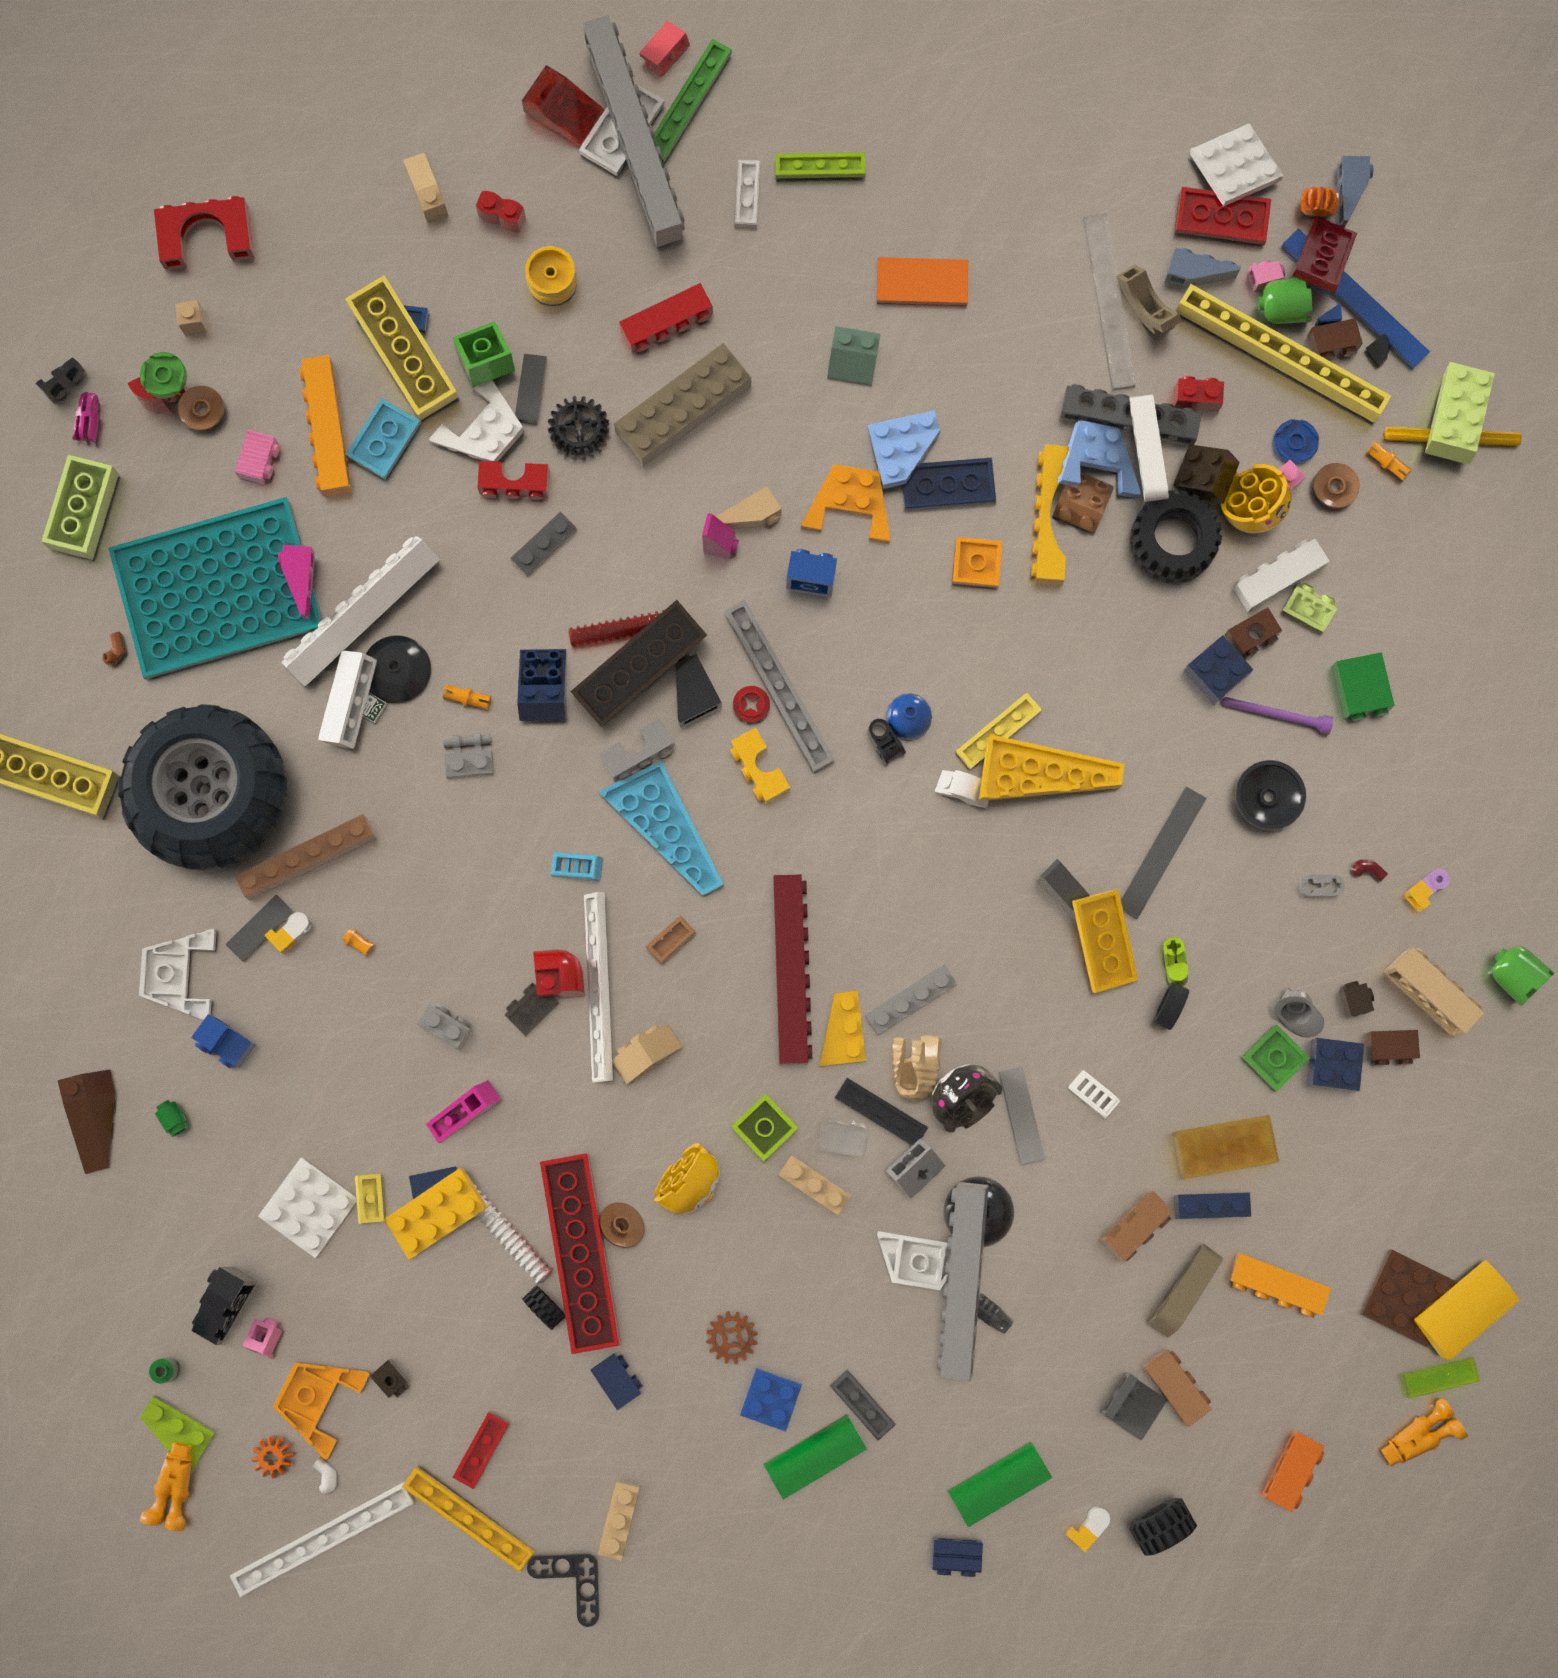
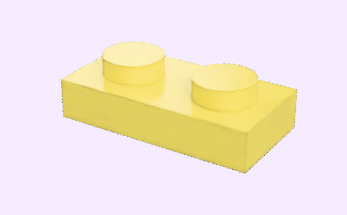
M381 1173L355 1176L358 1224L384 1222Z

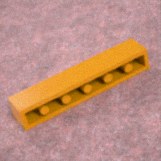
M329 355L302 359L303 367H299L301 380L305 381L306 389H302L304 401L305 403L308 402L309 410L306 411L307 423L312 425L309 439L311 446H315L316 454H312L314 468H318L319 476H315L317 489L321 490L324 496L350 493L352 490L347 457L345 456L346 449L333 362Z

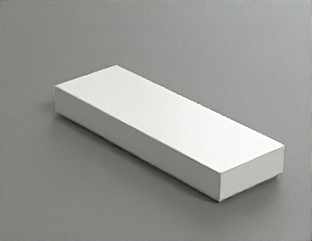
M738 160L735 227L757 228L760 183L759 160Z

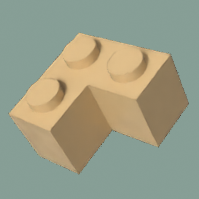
M668 1024L659 1028L657 1025H654L645 1032L646 1035L639 1033L630 1040L631 1045L626 1044L617 1050L619 1055L612 1059V1063L626 1084L641 1077L652 1067L668 1059L683 1047Z

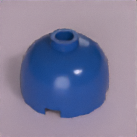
M912 693L902 694L893 699L888 706L886 722L899 739L917 740L924 736L931 726V707L919 695Z

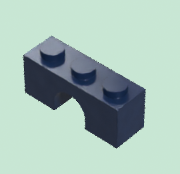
M1250 1192L1174 1195L1175 1219L1251 1217Z

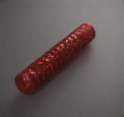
M655 611V614L650 612L646 616L641 614V617L634 615V618H630L628 616L625 620L619 618V621L612 619V622L607 620L603 624L598 622V625L591 623V626L584 625L582 628L576 626L577 629L570 627L568 631L571 646L576 648V645L580 644V646H583L584 643L590 645V642L597 644L600 640L605 642L606 639L612 641V638L618 640L619 637H623L624 639L627 635L633 637V634L639 633L661 613Z

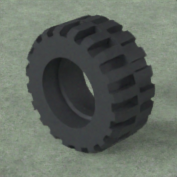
M1174 490L1168 491L1169 499L1149 501L1144 504L1133 523L1130 544L1133 545V556L1139 559L1138 565L1141 568L1145 566L1148 569L1146 572L1152 577L1153 574L1159 576L1158 580L1163 582L1166 579H1171V583H1179L1180 579L1186 582L1192 580L1193 576L1198 577L1209 567L1219 551V545L1222 541V535H1220L1222 527L1221 522L1216 521L1218 517L1216 511L1209 510L1210 504L1206 500L1202 503L1198 500L1200 496L1195 493L1191 497L1187 496V491L1180 490L1178 494H1175ZM1171 518L1186 522L1196 534L1197 543L1192 552L1185 555H1174L1166 552L1160 547L1155 538L1156 526L1161 521Z

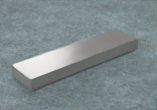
M1023 1066L1000 1071L999 1075L1021 1165L1045 1160Z

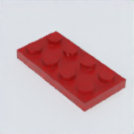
M1182 187L1175 233L1265 245L1271 199L1246 196L1223 206L1214 191Z

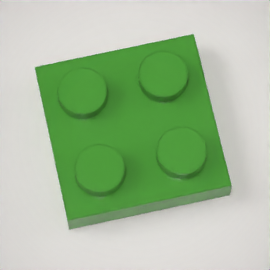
M1277 1024L1242 1057L1276 1092L1310 1059Z

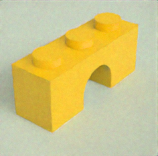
M756 727L731 741L733 748L730 749V752L735 761L740 760L744 766L741 771L746 780H752L756 788L753 789V792L759 802L763 800L767 805L790 792V786L779 768L771 772H762L757 768L756 760L767 752V746Z

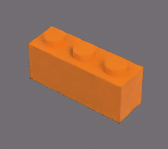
M1293 1431L1262 1497L1290 1512H1293L1294 1508L1298 1509L1303 1499L1301 1493L1304 1487H1308L1314 1477L1312 1471L1315 1465H1319L1324 1457L1325 1452L1322 1451L1324 1446L1299 1432Z

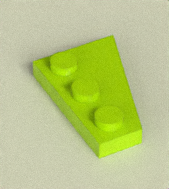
M157 1396L151 1398L140 1416L168 1452H171L173 1442L192 1446L190 1456L193 1458L191 1461V1476L216 1432Z

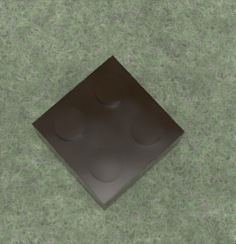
M1189 444L1173 486L1179 492L1180 490L1187 491V496L1192 497L1194 493L1199 495L1198 500L1224 504L1240 462L1229 450Z

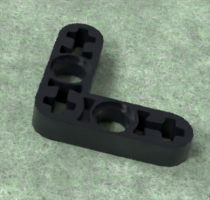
M593 1554L536 1555L529 1560L527 1572L533 1578L576 1577L577 1619L584 1627H591L597 1623L600 1615L598 1560ZM585 1558H589V1562L594 1564L589 1569V1576L595 1575V1579L585 1578L580 1580V1575L585 1576V1568L580 1567V1563H583ZM548 1559H553L551 1564L553 1574H548L549 1568H543L538 1574L536 1569L531 1567L536 1563V1560H540L542 1565H548ZM559 1559H565L569 1562L570 1566L567 1572L561 1573L556 1569V1562ZM584 1583H590L594 1586L595 1591L592 1596L585 1597L581 1593V1586ZM595 1600V1604H590V1611L595 1613V1616L591 1618L590 1622H587L586 1617L581 1615L586 1611V1604L581 1605V1601L589 1602Z

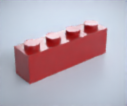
M699 283L620 321L619 327L631 352H641L656 341H665L672 333L687 330L691 324L697 321L701 323L708 320L713 314V306L702 284Z

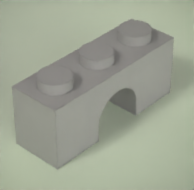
M661 719L640 730L641 736L645 741L644 748L640 752L635 754L628 753L619 742L599 753L614 782L631 776V772L637 768H640V770L647 768L653 763L651 760L658 756L664 758L673 752L672 748L675 747L674 741Z

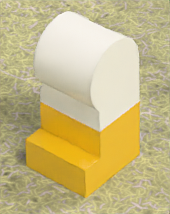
M301 912L293 913L288 918V923L277 933L271 929L264 936L280 953L285 954L311 929V920Z
M1092 1507L1087 1513V1519L1077 1530L1070 1527L1065 1534L1086 1552L1108 1527L1110 1515L1102 1507Z

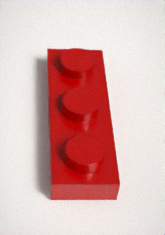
M488 1412L452 1478L474 1489L510 1423Z

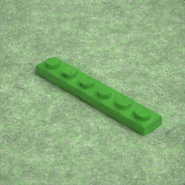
M714 39L707 46L654 132L655 144L661 150L663 163L732 54V49Z

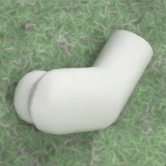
M319 1457L312 1467L321 1474L320 1492L328 1495L337 1486V1473L333 1467Z

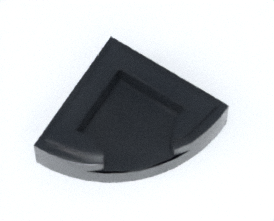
M1383 334L1366 347L1378 366L1383 365L1388 357L1390 341L1386 334Z

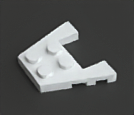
M490 380L473 388L489 404L465 432L458 437L441 424L429 438L433 445H440L454 452L458 451L468 454L469 457L482 461L498 462L525 430L493 380Z
M208 929L184 938L142 948L139 996L202 1020L208 1014L211 1015L212 1000L187 999L190 951H215L217 930Z

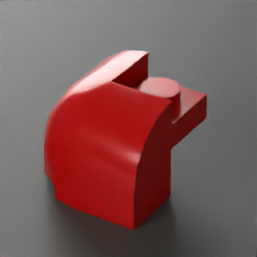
M558 949L533 952L537 997L561 995V998L585 996L582 967L574 954Z

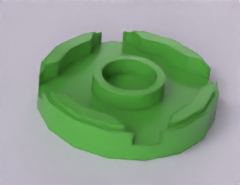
M168 352L154 353L149 356L150 358L141 365L139 373L141 384L145 390L152 396L162 399L171 398L180 393L186 385L188 377L186 367L182 361L174 354Z

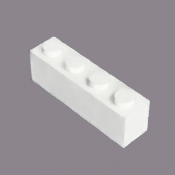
M1307 539L1303 540L1295 546L1296 550L1288 553V551L1281 553L1275 558L1277 561L1269 565L1266 562L1256 569L1257 573L1251 576L1245 574L1237 580L1238 584L1233 591L1247 613L1328 565L1330 561L1316 539L1309 542Z
M341 652L318 740L332 746L354 749L377 659L359 652Z

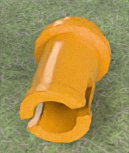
M349 929L342 939L346 946H352L364 956H367L374 943L359 935L356 929L354 931Z

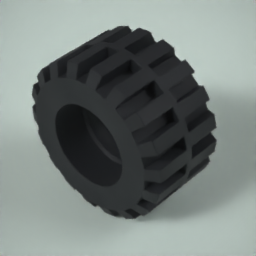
M1175 1498L1161 1503L1142 1514L1131 1524L1129 1530L1144 1556L1161 1553L1186 1539L1194 1532L1197 1524L1183 1499Z

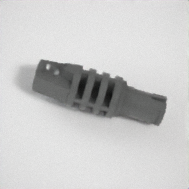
M980 1294L978 1317L989 1326L1005 1334L1014 1321L1001 1307L984 1294Z

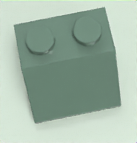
M835 326L827 378L872 386L880 334Z

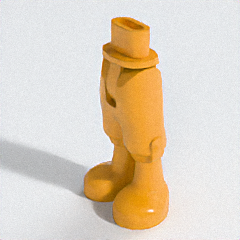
M1444 1397L1437 1400L1436 1408L1427 1418L1424 1416L1415 1418L1411 1425L1388 1441V1446L1381 1449L1382 1454L1391 1467L1398 1462L1403 1464L1429 1450H1436L1440 1445V1440L1443 1438L1454 1436L1459 1440H1464L1468 1437L1464 1427L1455 1417L1437 1430L1429 1431L1435 1424L1455 1415Z
M173 1442L171 1452H167L158 1482L154 1485V1493L157 1497L156 1502L151 1509L142 1512L140 1517L142 1523L153 1526L161 1525L165 1518L167 1499L171 1495L172 1503L164 1522V1528L171 1531H184L186 1521L182 1516L181 1508L182 1503L189 1496L188 1486L191 1461L193 1459L190 1456L192 1446Z

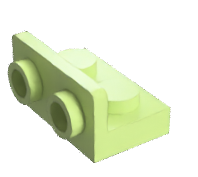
M1297 583L1283 611L1324 632L1338 609V604L1335 603L1336 599L1327 594H1323V596L1314 592L1316 589L1307 583L1302 585Z

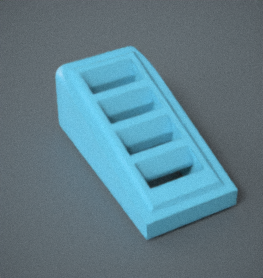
M553 852L551 875L600 881L603 858L595 855ZM562 858H565L564 871H560ZM574 859L573 872H570L571 860ZM581 860L584 861L583 873H580ZM591 861H592L591 874H589V872H590V864H591Z

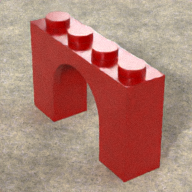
M231 196L226 200L209 199L204 203L186 202L181 206L164 205L159 209H154L159 261L164 269L187 266L184 246L185 235L191 226L204 220L218 222L225 228L227 252L232 260L254 257L249 209L244 197Z

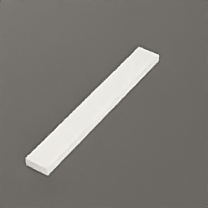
M595 892L584 895L592 1083L613 1081L605 892Z
M405 1482L230 1575L240 1598L416 1504L412 1494L402 1488Z

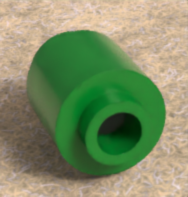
M167 1100L156 1107L158 1111L155 1113V1116L165 1132L169 1133L171 1137L177 1136L188 1128L186 1124L187 1119L176 1101L170 1102Z
M169 1358L158 1359L149 1368L150 1378L159 1384L173 1381L178 1374L176 1362ZM161 1367L165 1369V1373L163 1376L160 1372Z

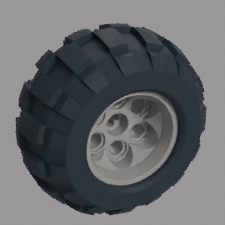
M201 704L198 707L191 708L181 707L166 713L167 716L157 722L151 721L140 731L142 735L133 747L129 745L122 761L124 767L121 776L118 778V797L121 800L124 821L128 829L132 831L138 842L146 850L169 864L189 870L202 871L236 864L243 857L256 852L265 843L264 840L273 828L277 827L282 817L284 799L287 796V778L285 777L282 757L266 732L242 713L221 708L218 705ZM207 759L209 762L207 768L200 770L198 767L200 761ZM224 770H228V778L220 781L219 774ZM183 771H187V779L183 782H179V774ZM203 785L210 787V791L207 794L200 792ZM227 793L229 798L226 803L219 804V797ZM181 795H187V802L183 805H178V798ZM208 806L207 814L199 816L198 810L200 807Z

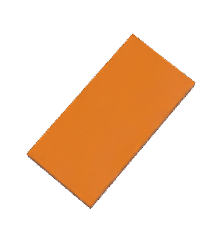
M878 257L877 303L967 306L969 260Z

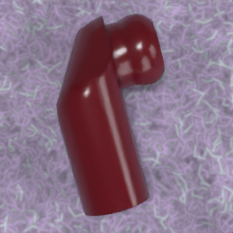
M1360 859L1352 867L1355 875L1361 876L1363 873H1371L1380 882L1388 875L1374 860Z

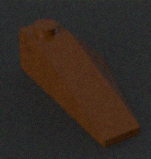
M111 1070L84 1073L58 1080L63 1106L84 1173L89 1174L109 1168L112 1123H114V1101H116V1089Z

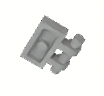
M473 733V736L465 737L452 735V738L443 739L444 748L453 747L454 753L445 754L447 779L494 774L492 750H482V744L491 743L490 734L481 735V733ZM474 745L475 751L462 752L461 746Z

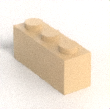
M792 1155L778 1174L780 1178L836 1216L839 1215L851 1197L850 1194Z
M617 1479L598 1555L622 1561L641 1485Z

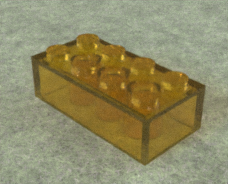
M1270 1115L1172 1132L1181 1180L1279 1162Z

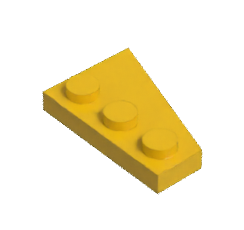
M858 991L834 993L819 1067L866 1062Z

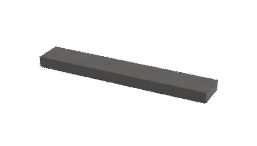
M1187 786L1185 787L1121 899L1123 911L1137 919L1139 918L1207 799L1206 797Z

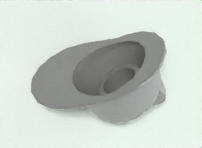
M1286 989L1283 997L1275 1005V1014L1290 1031L1298 1036L1312 1037L1318 1035L1323 1030L1324 1018L1313 1005L1309 995L1303 991Z

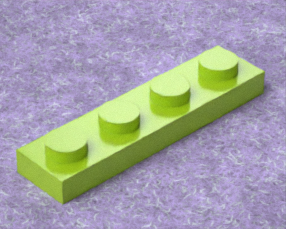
M865 152L775 154L776 179L866 177Z

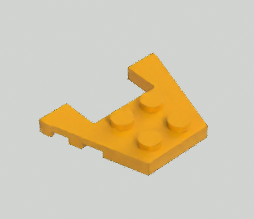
M834 464L801 524V529L822 532L825 510L828 509L873 517L869 540L889 543L890 533L879 471Z
M295 1362L273 1408L305 1438L310 1446L315 1448L323 1459L328 1460L338 1439L316 1429L331 1396L338 1383L358 1393H362L371 1373L368 1371Z

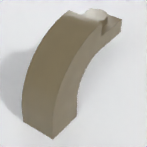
M1134 265L1116 276L1128 303L1154 334L1158 332L1164 333L1172 330L1175 325L1182 322L1180 314L1167 307L1159 299L1150 283L1146 270Z

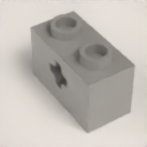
M920 1138L886 1172L899 1188L912 1198L933 1177L937 1176L946 1165L932 1148Z

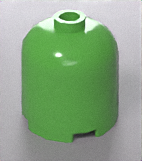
M1298 278L1269 282L1263 290V296L1258 297L1259 311L1264 310L1265 318L1272 324L1311 322V316H1307V312L1312 311L1311 289L1306 287L1308 282Z
M1522 946L1513 947L1509 951L1503 949L1494 958L1497 963L1492 970L1495 981L1520 1006L1555 973L1532 952Z

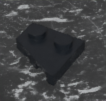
M72 357L62 366L51 372V375L54 377L44 382L40 379L35 384L54 403L65 396L67 389L72 383H76L81 379L85 370Z

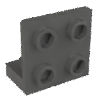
M1126 1373L1101 1411V1414L1139 1440H1142L1166 1404L1167 1399L1139 1381L1131 1373Z

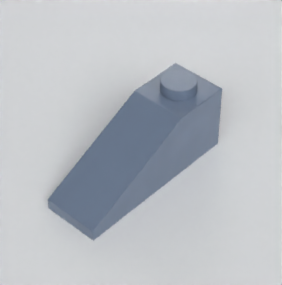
M1342 156L1338 164L1339 226L1345 228L1369 179L1373 177L1374 168L1373 164H1370V156Z

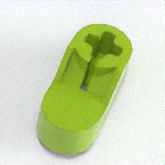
M1171 937L1165 940L1163 944L1167 980L1170 984L1174 982L1184 986L1188 982L1189 971L1185 945L1180 938Z

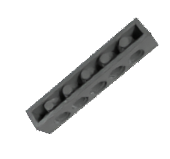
M1077 384L1067 385L1060 413L1061 419L1075 422L1082 420L1120 428V431L1134 434L1132 417L1127 416L1125 412L1130 410V397L1128 395H1111L1101 389L1092 391ZM1088 401L1092 407L1085 408L1080 402ZM1169 403L1155 404L1156 416L1159 419L1160 439L1185 445H1194L1198 437L1202 413H1198L1192 408H1174V405ZM1103 406H1111L1114 409V412H1106L1103 409ZM1170 420H1178L1181 423V426H1173Z

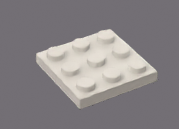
M1250 124L1194 147L1190 151L1191 157L1223 206L1278 183L1283 178V174Z
M300 1158L258 1217L311 1256L318 1258L357 1204V1197L304 1158Z

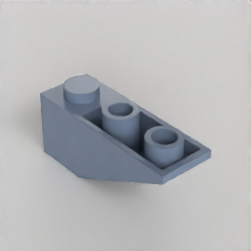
M1175 248L1165 281L1184 287H1189L1190 284L1196 286L1236 278L1241 266L1229 260H1216L1208 254L1198 255L1186 248Z

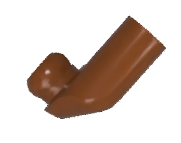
M121 632L110 634L112 648L102 656L105 664L110 666L116 665L125 654Z

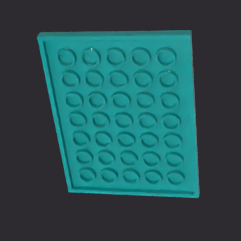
M287 497L108 548L144 679L315 631L318 628L322 618L313 586L309 620H304L298 610L283 570L278 563L279 552H283V545L301 546Z

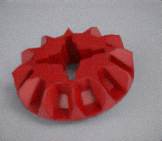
M743 687L734 696L733 709L737 717L744 722L755 723L764 719L769 712V697L760 687ZM746 698L750 699V701L757 700V712L752 708H745L747 706Z

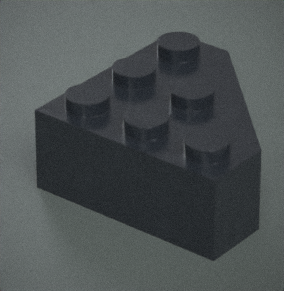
M219 1267L218 1270L214 1269L207 1279L209 1285L199 1302L201 1304L199 1311L192 1321L193 1328L191 1331L215 1345L222 1344L258 1282L235 1267Z

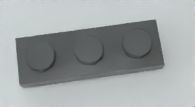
M560 511L510 559L528 576L568 539L577 528Z

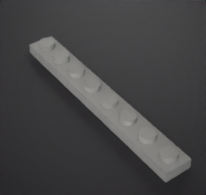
M744 600L727 609L725 614L813 772L834 762L831 752L746 601Z

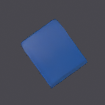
M1341 304L1336 305L1321 315L1315 323V327L1340 322L1342 320Z

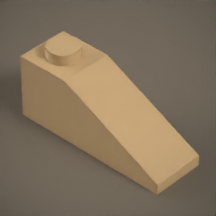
M425 153L404 159L403 162L426 221L448 214Z
M768 486L716 517L731 529L762 527L765 524L772 525L780 519L779 516L782 513V508Z

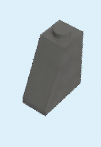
M1058 859L1036 881L1075 920L1072 901L1090 896Z

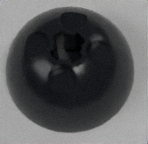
M975 1176L960 1181L989 1185L984 1247L998 1243L1007 1235L1014 1220V1205L1010 1194L1000 1183L991 1178ZM953 1188L948 1193L944 1203V1220L951 1234H953V1227L949 1226L951 1212L955 1210V1203L951 1202Z

